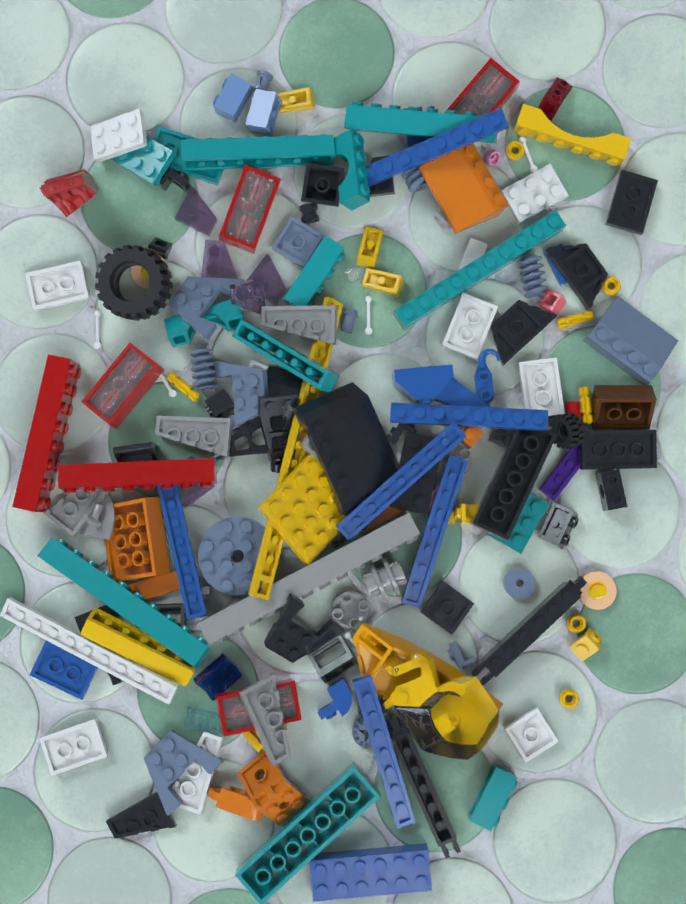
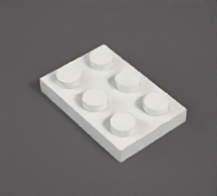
M140 109L90 126L93 155L97 163L147 146L144 116Z
M551 164L501 190L518 224L525 222L569 196Z
M81 260L25 273L34 311L90 299Z
M462 293L442 347L477 360L498 306Z
M557 357L519 362L518 369L524 409L548 410V417L565 414Z
M97 718L39 738L51 776L109 755Z

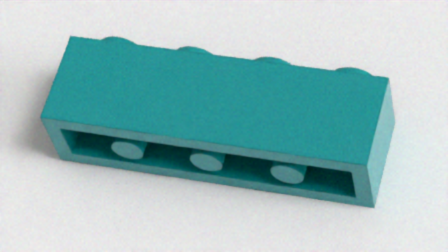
M325 235L284 297V302L290 306H313L315 303L313 299L316 295L320 296L323 292L325 281L327 279L330 280L334 275V267L337 263L340 265L345 258L344 247Z

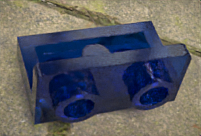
M222 653L193 679L199 687L207 692L209 698L214 701L216 700L215 694L225 692L242 677V674L236 664Z

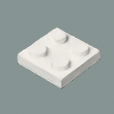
M537 707L504 727L525 762H528L559 742Z

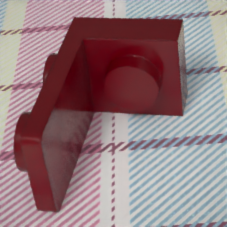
M560 78L555 79L538 106L550 121L553 120L561 104L572 89V85Z

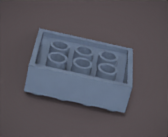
M616 296L583 341L639 383L647 385L652 382L663 367L679 340L619 296Z

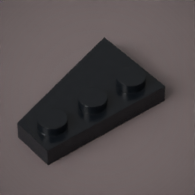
M157 791L106 820L114 839L177 826L173 816L166 814Z

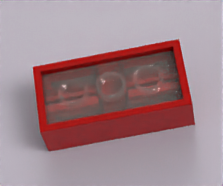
M490 58L447 110H455L460 115H464L465 112H475L476 116H484V113H491L502 108L517 91L520 81Z
M245 165L221 228L218 241L254 254L281 179Z
M129 342L81 402L107 424L117 429L163 373L164 369Z
M290 678L276 681L280 697V708L284 717L283 724L302 720L295 680ZM245 688L215 694L221 734L224 737L255 730L238 693Z

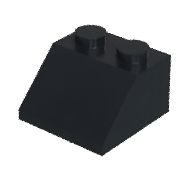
M306 163L301 202L339 207L338 187L345 180V169Z
M269 366L267 371L269 395L295 393L297 394L298 403L303 379L287 369Z

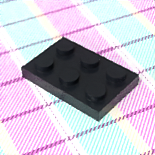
M621 170L605 225L642 235L658 180Z

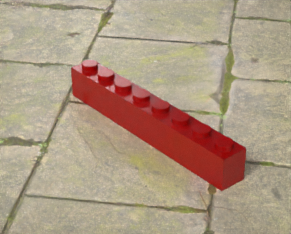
M214 458L58 465V488L63 490L64 493L69 494L76 493V490L93 493L96 492V489H103L104 492H114L115 488H123V491H134V487H142V490H154L156 486H161V489H173V486L181 485V488L186 489L193 488V485L209 488L212 487V484H217V461Z

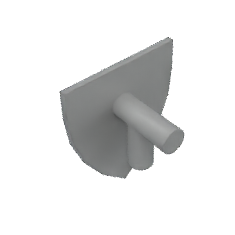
M107 495L100 504H95L91 516L88 514L82 516V520L86 523L82 527L80 534L110 540L115 523V508L110 495Z

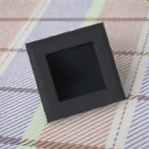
M154 238L148 245V250L167 260L173 244L159 238Z

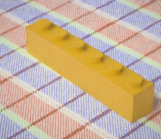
M96 607L93 608L80 633L81 636L185 687L196 669L144 631Z

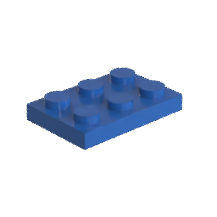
M46 640L31 670L30 676L83 700L98 667Z

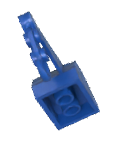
M485 349L480 353L474 375L476 395L453 378V364L396 369L392 374L393 387L413 403L430 404L436 401L444 405L491 407L490 403L494 399L493 380L485 358L489 354H493L497 361H500L501 358L494 349Z

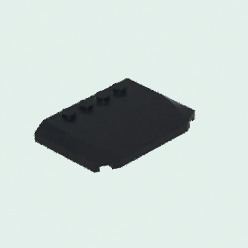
M353 382L292 408L300 426H304L335 497H333V500L340 515L354 510L397 472L399 463L370 398Z

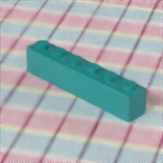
M240 320L232 336L320 390L330 393L339 377L335 372L247 321Z

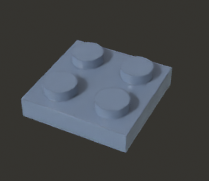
M291 216L273 244L272 250L304 268L324 235Z

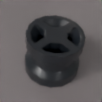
M308 203L299 207L302 213L300 218L302 223L311 224L320 220L319 215H317V204Z

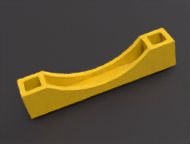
M526 104L522 105L514 128V132H517L520 136H529L541 143L548 142L556 148H566L575 154H585L593 160H604L612 166H620L631 141V138L616 133L600 137H580L569 134L555 126L541 109Z

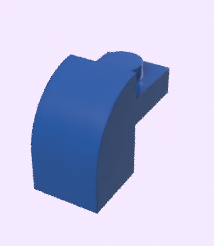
M344 677L327 686V691L333 701L318 709V715L321 720L325 717L327 720L337 714V710H339L343 717L350 710L352 692Z

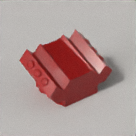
M85 169L47 179L44 181L45 184L39 188L42 194L53 202L66 218L96 195L99 190L94 183V179Z

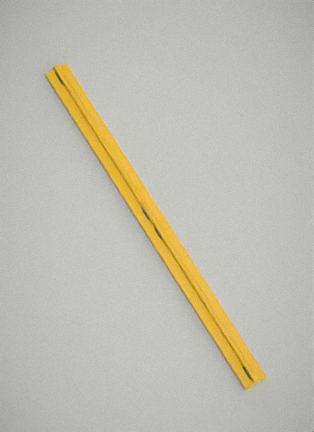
M324 297L323 305L337 306L338 327L343 304L331 297ZM313 340L309 358L327 368L333 344ZM303 380L297 406L319 397L321 390ZM296 415L293 418L276 487L305 458L306 451L300 446L307 433L304 426H300ZM299 431H301V432H300V436H299V440L296 441V440H297V437H298V433H299ZM294 449H296L294 460H292ZM268 520L248 594L264 600H269L284 541ZM260 582H262V586H261V590H260V594H259V593H258V590H259Z

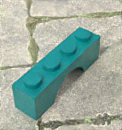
M349 129L334 138L335 155L349 164L347 176L338 187L340 204L351 211L370 202V189L367 181L368 172L365 163L366 155L363 146L364 139L361 134H358L353 129Z
M238 298L211 305L203 319L214 322L229 332L236 330L240 320H244ZM178 315L164 319L167 336L173 348L191 343L197 330L195 331L189 323L183 321Z

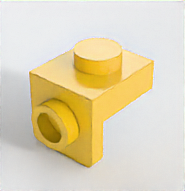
M589 627L586 629L585 634L570 644L569 648L583 662L600 650L602 644L601 636Z

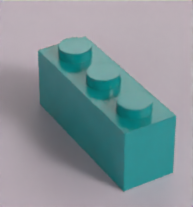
M493 763L468 814L469 820L490 832L493 827L496 828L500 821L499 814L501 810L505 809L508 805L510 792H513L517 787V776L513 772Z

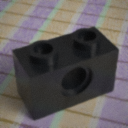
M620 469L596 473L595 476L603 511L627 507Z

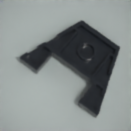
M290 593L285 607L281 608L280 616L277 622L273 623L264 644L266 648L294 663L343 633L344 629L332 619H329L318 632L303 625L293 617L305 604L301 599Z

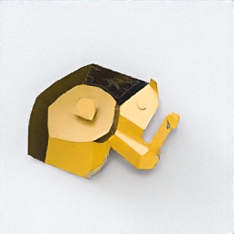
M424 652L411 655V660L403 664L387 667V672L393 676H398L415 668L421 669L420 677L396 686L390 698L384 702L386 709L391 706L395 707L420 749L448 758L468 760L480 752L487 744L499 723V710L476 676L456 677L440 686L434 658Z

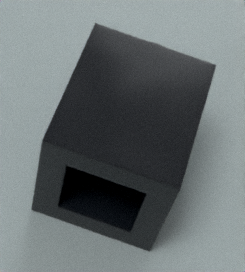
M225 389L205 400L207 406L204 408L210 417L214 415L215 418H219L234 409V403Z

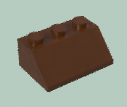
M594 385L591 400L592 429H650L657 400L652 385Z

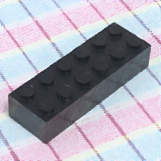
M514 429L470 525L503 541L509 540L558 434L548 429L547 431Z

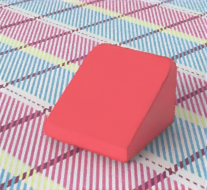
M548 289L538 305L547 312H553L558 316L567 301L563 295Z

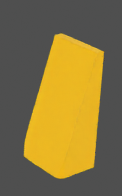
M310 87L277 93L282 100L279 113L315 109L314 92Z
M365 226L357 256V265L375 268L384 230Z
M366 268L361 286L400 297L405 279L401 275Z

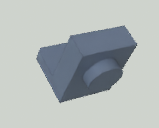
M456 641L449 643L450 649H447L451 661L455 660L458 668H469L473 666V662L477 661L474 655L463 658Z

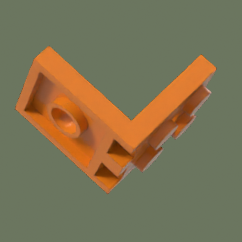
M265 750L237 772L254 807L277 825L286 821L291 814L308 801L306 794L286 779L278 764L275 766L270 764ZM265 772L264 777L258 780L259 775Z

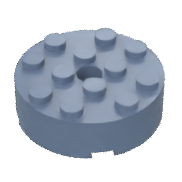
M231 517L217 522L205 533L199 546L198 562L204 578L213 588L229 595L249 593L265 527L250 518ZM236 550H240L244 554L241 561L234 559L233 555Z

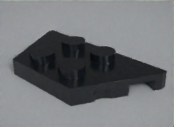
M587 243L577 244L576 246L564 245L558 248H547L545 252L586 310L590 309L601 290L603 282H605L608 276L607 271Z
M521 300L512 305L490 326L497 352L501 358V364L504 366L554 320L557 314L541 310L537 306L528 305V303Z

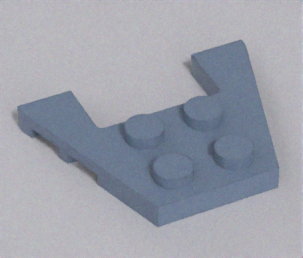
M188 276L168 305L176 315L189 323L195 331L197 330L205 340L209 341L217 326L216 323L203 319L204 315L220 292L239 297L246 286V282L243 279Z
M214 361L215 378L232 376L235 414L219 418L232 419L233 430L236 427L242 426L246 421L258 417V396L269 395L267 371L223 361Z
M171 730L144 757L168 816L183 803L172 790L171 785L196 760L209 775L224 762L220 757L214 756L208 750L197 746L193 741L174 730Z

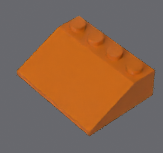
M474 143L427 162L418 168L455 234L499 216L509 206Z
M160 497L141 498L113 504L115 508L114 528L110 540L105 539L109 573L114 575L112 580L117 582L170 573Z

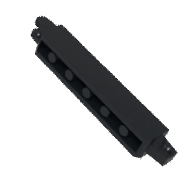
M579 576L574 582L569 580L560 584L482 657L481 663L471 672L473 677L477 676L486 667L489 672L480 680L483 686L494 676L497 677L581 598L582 591L580 589L587 583L583 577Z
M396 715L389 717L392 728L388 729L390 739L437 845L441 847L445 858H449L450 853L445 844L452 841L454 850L457 853L461 852L456 841L455 832L410 731L404 722L400 724Z

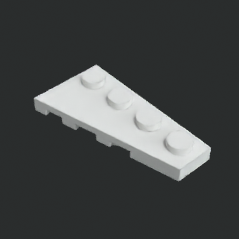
M204 731L197 746L208 750L209 753L218 757L224 736ZM197 760L178 778L172 790L183 802L179 808L201 815L214 772L209 775Z

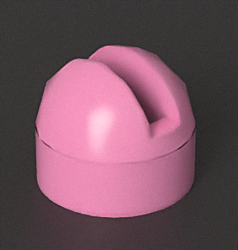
M488 150L484 155L485 162L491 166H496L501 159L500 152Z

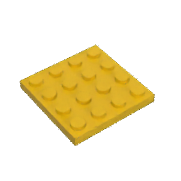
M310 454L257 507L304 565L311 564L339 533L336 525L352 512L350 511L344 515L339 514L333 497H335L321 464Z

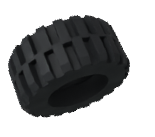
M124 245L123 249L118 247L113 249V254L108 253L104 257L106 261L104 263L100 262L98 265L101 269L95 275V278L98 279V283H95V289L100 292L97 296L100 301L104 302L103 306L110 310L112 314L134 321H139L140 319L147 320L150 319L151 315L156 316L159 314L160 308L164 309L166 307L165 301L170 299L172 295L169 293V289H173V283L170 282L172 275L167 270L168 265L166 262L161 260V257L156 253L138 245L133 247ZM135 265L141 266L148 272L149 288L146 294L139 300L128 301L120 292V278L128 268Z

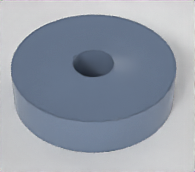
M513 568L506 573L503 586L511 597L523 599L534 591L535 579L527 569ZM519 579L522 581L520 587L516 585V581Z

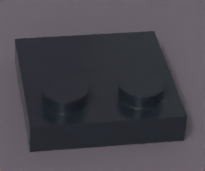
M442 580L420 612L453 635L474 603Z

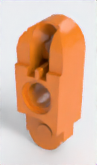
M231 785L229 788L209 787L207 796L217 801L215 807L250 820H262L263 813L254 807L246 790Z

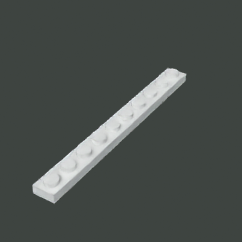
M11 597L7 598L0 614L1 617L168 705L172 702L179 687L178 684L81 636L75 630Z

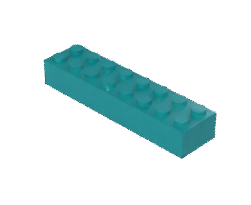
M353 762L236 869L235 876L259 904H264L381 797L380 791L356 763Z

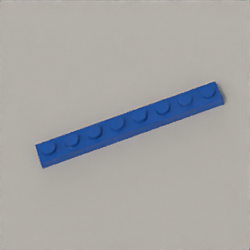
M503 109L495 110L367 165L368 186H373L508 129L509 126Z
M391 402L390 423L448 426L454 421L457 426L547 431L548 410Z
M454 421L451 422L336 525L339 531L350 541L466 437L464 432Z
M452 455L448 456L401 599L402 603L418 608L421 606L468 463L467 460Z
M157 486L187 620L207 616L178 486H173V489H161V486Z
M368 674L353 679L352 683L396 827L398 829L413 824L416 821L372 676Z

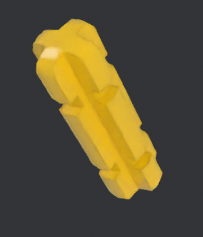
M592 310L584 311L583 314L581 312L566 318H559L556 320L558 329H563L567 326L571 327L584 321H592L594 314Z
M171 372L167 376V380L174 384L183 394L188 395L190 400L195 402L199 398L200 394L195 389L192 390L193 388L183 379L179 378L176 373Z
M580 387L578 393L581 396L579 399L582 407L581 414H583L581 418L583 424L593 423V415H591L589 387Z

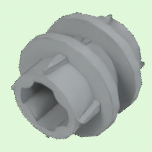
M386 558L382 559L384 566L375 569L373 563L369 564L371 571L363 574L362 577L371 598L382 595L383 599L387 600L385 592L394 589L396 595L400 594L398 587L407 584V580L398 560L387 563Z

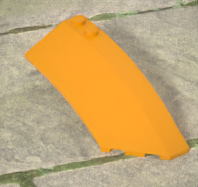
M366 623L361 624L352 638L354 646L357 648L360 672H362L363 676L371 674L377 695L387 700L395 691L396 686L420 677L421 669L415 668L398 676H393L387 672L386 668L390 665L395 667L410 661L411 655L424 652L434 658L440 686L456 677L466 676L455 667L423 648ZM486 691L498 710H500L503 703Z

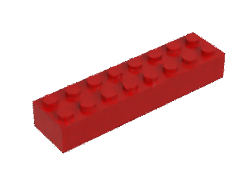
M50 354L47 356L12 505L14 508L43 513L50 508L51 498L49 497L51 491L55 488L56 480L54 476L55 472H58V465H60V461H58L59 454L64 449V442L62 441L64 434L66 435L69 425L67 420L68 416L72 414L73 405L71 403L77 393L76 381L81 376L80 364L72 359Z

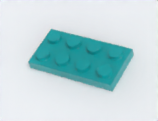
M158 126L153 140L176 153L167 170L171 168L177 173L182 172L186 176L219 185L224 169L183 170L181 140L198 138Z

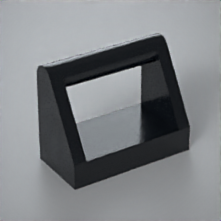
M154 442L113 447V453L117 462L159 461L157 444Z

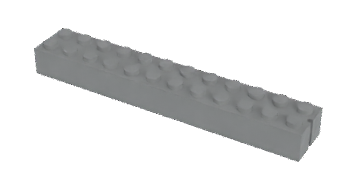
M406 513L314 561L310 565L274 582L269 600L249 595L205 618L198 624L208 644L214 642L217 645L226 640L228 634L232 633L234 636L245 629V625L249 624L251 627L262 620V616L267 615V617L278 613L280 611L279 607L283 605L285 607L290 593L296 597L302 596L305 599L314 593L313 590L317 587L322 590L331 585V580L337 578L339 581L347 577L348 571L354 569L356 572L364 568L365 562L369 560L375 562L383 558L382 553L386 551L392 553L400 549L399 545L401 543H412L418 539L417 535L420 532L410 513Z

